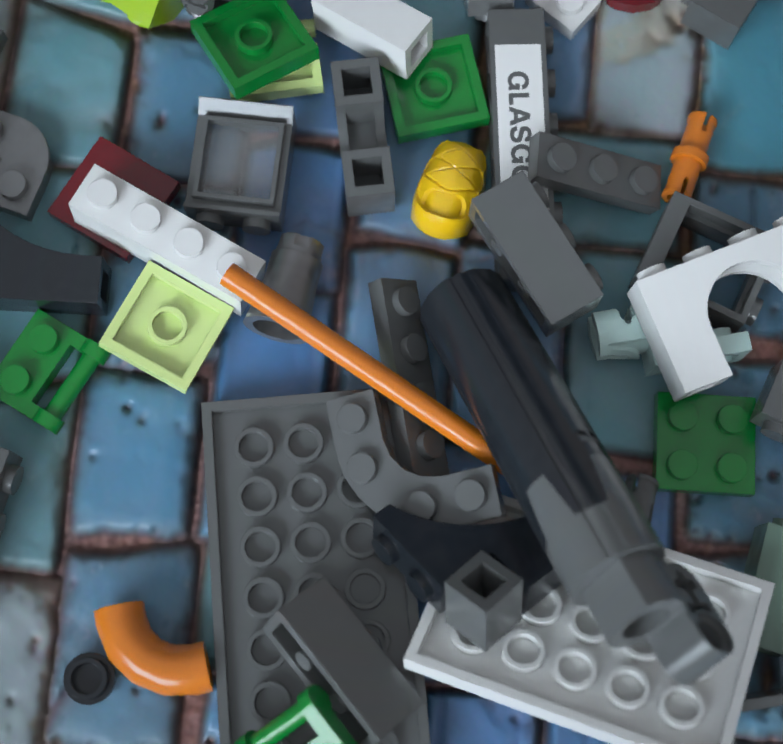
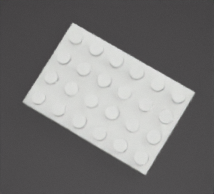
M502 495L506 517L471 525L501 523L524 517L525 514L516 499ZM664 548L666 554L664 561L666 564L676 563L683 566L701 584L729 630L734 642V649L731 654L689 686L680 684L666 673L647 640L627 647H609L588 607L573 604L563 584L550 592L549 595L526 613L522 614V620L487 652H484L446 623L445 611L440 614L428 601L403 658L404 668L610 744H732L775 583Z

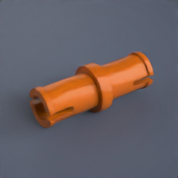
M693 111L688 115L687 125L680 145L674 147L670 157L673 165L665 188L661 193V198L666 203H668L674 191L692 198L699 174L706 170L709 162V156L706 153L718 124L715 116L711 115L705 125L703 123L707 112Z

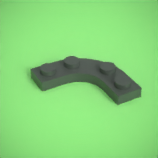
M370 389L326 401L335 451L341 470L356 495L376 513L390 504L423 519L458 525H471L506 517L495 465L490 464L444 476L423 477L409 471L395 457L388 440L380 396L377 390Z

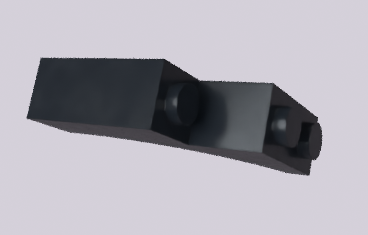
M0 225V310L36 312L39 308L46 313L107 316L112 270L103 256L78 255L49 250L27 242Z
M390 504L373 515L372 546L378 557L388 566L394 564L406 577V583L415 597L422 602L428 600L440 614L445 611L444 582L481 550L523 579L522 614L526 613L562 584L526 516L501 523L458 525L423 519Z

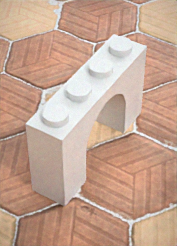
M311 0L315 29L367 58L378 57L379 65L406 80L433 47L432 18L400 0Z
M783 217L775 220L772 223L774 228L758 234L755 228L747 229L727 240L729 245L712 252L710 245L703 246L682 257L684 263L667 269L664 263H660L636 275L638 280L628 291L627 296L674 402L717 386L733 375L708 317V298L713 284L717 280L729 275L751 274L768 280L783 293Z

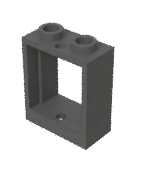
M674 191L662 212L628 288L631 289L638 280L636 275L639 272L664 262L680 226L723 246L729 245L727 242L729 238L747 229L755 228L758 234L765 231ZM747 274L731 309L708 299L707 309L711 326L714 328L729 327L731 333H736L744 324L751 326L756 320L764 302L763 299L757 297L763 282L767 284L771 282L764 278Z

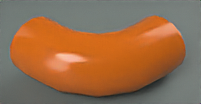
M144 601L124 602L94 611L96 629L108 660L132 684L162 696L201 695L214 692L212 671L204 641L190 644H173L161 639L150 626Z

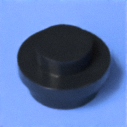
M92 652L83 653L73 658L67 665L63 676V684L68 696L75 702L83 705H93L102 702L111 694L116 683V672L113 664L107 657Z

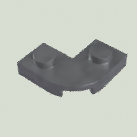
M0 110V211L31 222L53 171L49 146L41 131L30 121Z

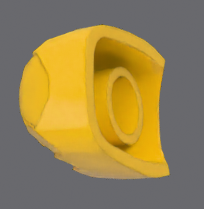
M450 140L440 143L435 149L419 179L411 207V220L424 234L443 240L456 239L468 235L474 225L469 218L471 199L483 193L486 185L487 163L482 150H478L464 142Z

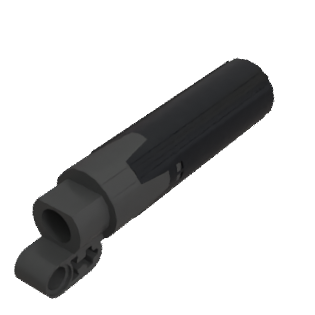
M475 268L462 273L459 272L455 276L443 280L428 294L421 306V317L419 320L573 604L588 607L609 647H627L647 640L659 663L670 677L683 685L689 686L695 683L731 654L734 649V642L729 630L701 584L683 566L676 563L666 564L664 561L666 555L664 546L501 275L491 269Z

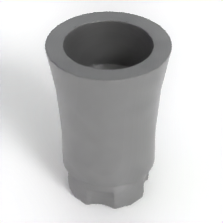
M295 232L283 233L278 246L271 253L262 282L312 316L316 289L323 268L321 256L324 246L312 237L303 236ZM252 305L243 320L244 325L248 329L265 338L288 344L306 343Z

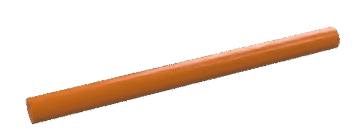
M235 263L227 269L220 281L222 286L486 465H495L497 472L504 476L477 427Z

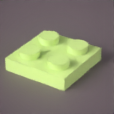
M149 260L100 339L99 347L186 394L230 319L234 308Z

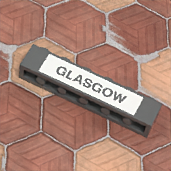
M544 8L488 9L484 32L487 105L490 115L488 129L491 188L522 170L528 177L529 142L533 135L541 131L558 136L557 113H549V98L555 97L556 75L554 69H547L546 56L553 53V27L545 26ZM542 187L549 199L550 207L548 210L557 223L563 222L562 202H554V191ZM494 257V272L501 275L510 292H517Z

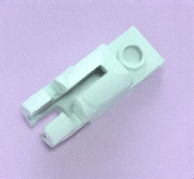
M632 305L627 310L624 320L620 317L617 309L591 313V317H588L587 321L591 348L597 361L606 359H640L639 354H641L646 376L662 374ZM729 327L713 329L728 363L740 361L752 351L748 331L731 333Z

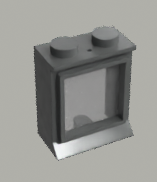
M199 96L197 127L186 199L183 202V207L188 217L213 231L222 230L223 226L241 227L244 232L259 236L269 235L271 231L283 232L297 131L294 106Z

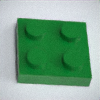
M232 0L189 21L193 35L236 100L320 59L317 44L286 0Z
M468 33L433 40V47L407 80L379 65L398 144L489 125L490 115Z
M658 391L654 395L652 477L659 484L658 491L737 497L754 496L756 424L749 422V419L756 405V398L694 394L674 402L670 392Z

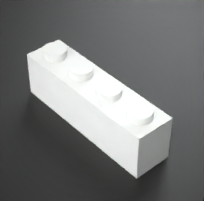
M97 164L93 165L68 203L77 224L123 248L147 263L150 260L233 307V312L239 316L243 314L249 303L220 284L223 275L233 263L261 282L265 275L266 261Z

